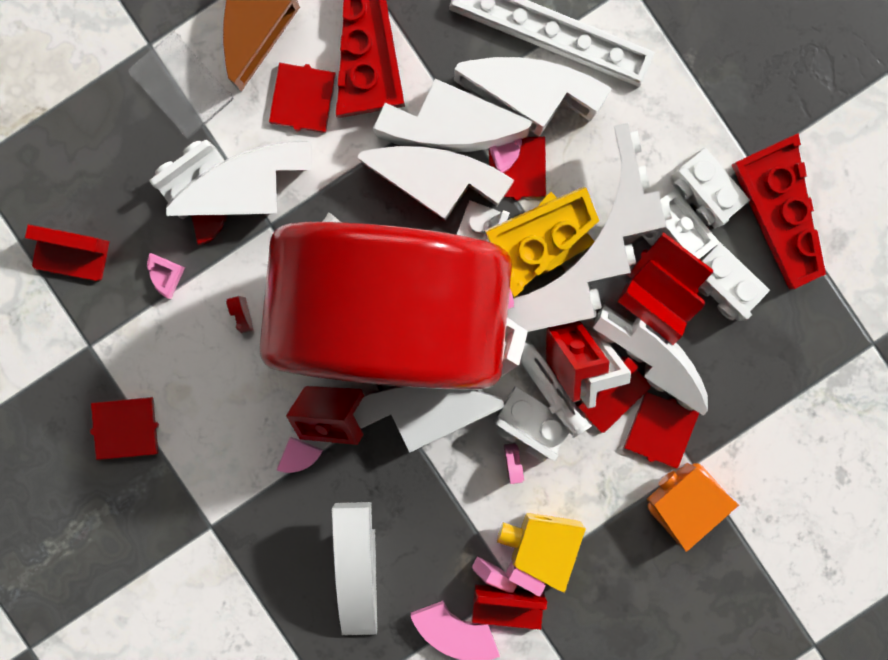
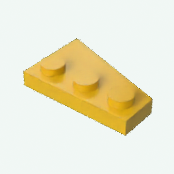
M581 187L485 230L488 241L501 246L511 257L510 289L513 297L517 296L523 290V287L536 275L539 276L546 270L548 265L564 250H568L599 222V218L587 188Z

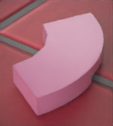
M443 601L411 612L410 617L421 636L443 654L460 660H492L500 657L488 624L460 620L448 610Z

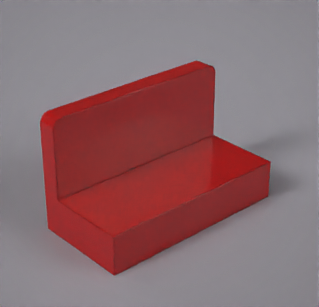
M27 224L25 238L37 241L32 262L34 269L95 281L102 280L110 241Z
M652 259L627 283L618 299L620 304L672 345L683 336L687 323L705 305V301Z
M580 321L547 328L546 362L571 401H580L581 380L608 374L610 362Z
M622 356L621 360L631 371L630 384L597 392L596 407L588 409L581 398L580 401L575 402L581 413L602 433H605L651 388L648 381L637 371L639 367L629 357Z
M305 386L286 417L300 440L358 445L363 432L353 414L362 401L364 394L361 389Z
M475 585L472 623L541 630L543 610H547V600L544 592L539 597L524 589H515L513 593H508L493 586Z

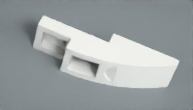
M603 305L597 313L593 329L596 330L597 334L606 342H615L626 349L627 354L634 360L646 362L644 377L653 388L661 392L665 390L676 397L681 406L691 411L694 409L704 416L708 411V395L696 368L677 343L672 345L641 319L637 318L632 323L606 305Z

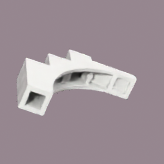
M629 123L614 126L622 162L620 182L615 202L601 233L585 255L561 277L534 292L513 298L514 307L508 309L507 318L528 332L597 317L595 310L601 309L598 289H591L589 282L631 273L630 266L635 265L636 260L632 243L625 245L624 238L666 229V220L672 219L668 198L661 199L659 191L644 194L643 189L650 187L645 166L638 168L635 154L642 152L638 131L630 132Z

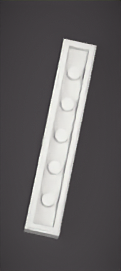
M451 0L449 10L638 87L642 85L655 53L528 0Z

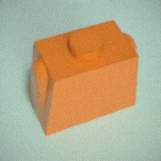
M688 462L676 473L671 471L666 474L658 483L660 487L647 498L649 512L686 552L739 506L701 464L694 463L691 465Z

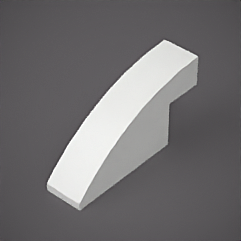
M493 57L469 60L458 63L454 69L455 82L481 99L532 121L530 131L539 137L562 103L591 122L612 90L611 87L595 78L572 68L528 58Z
M435 79L418 117L385 103L373 129L378 138L400 146L427 147L455 153L489 149V147H499L512 143L519 138L523 139L528 136L532 121Z
M311 141L276 143L257 147L228 158L202 173L182 189L167 204L166 215L277 214L276 170H312Z
M395 146L362 151L357 157L367 167L445 221L469 187L498 206L514 183V179L492 166L471 157L441 149Z
M397 386L365 395L353 415L361 429L392 415L410 453L506 406L501 398L482 391Z
M371 502L335 503L332 508L333 548L337 603L342 635L377 634L375 529H372Z

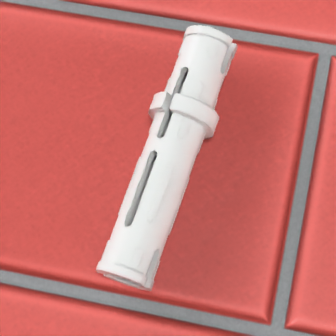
M529 340L524 344L520 363L551 405L548 409L552 414L556 412L574 439L592 425L586 420L576 404L571 401L551 368L532 344L533 342Z

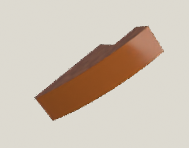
M226 0L223 24L225 64L228 79L241 92L300 9L297 0Z

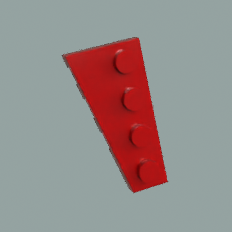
M344 0L340 71L338 74V101L336 103L337 119L381 111L385 103L396 108L405 107L386 0Z
M799 133L731 164L745 195L750 199L749 204L789 290L796 289L826 275L818 230L814 229L811 214L814 211L811 197L808 198L805 177H807L805 162H801L799 146L801 145Z

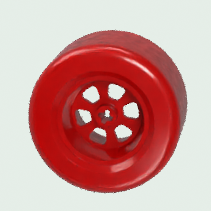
M298 222L285 224L276 229L271 236L269 244L259 347L260 357L263 363L271 369L317 378L415 388L456 390L490 388L499 381L502 374L512 273L511 257L505 249L497 244L437 231L347 222Z

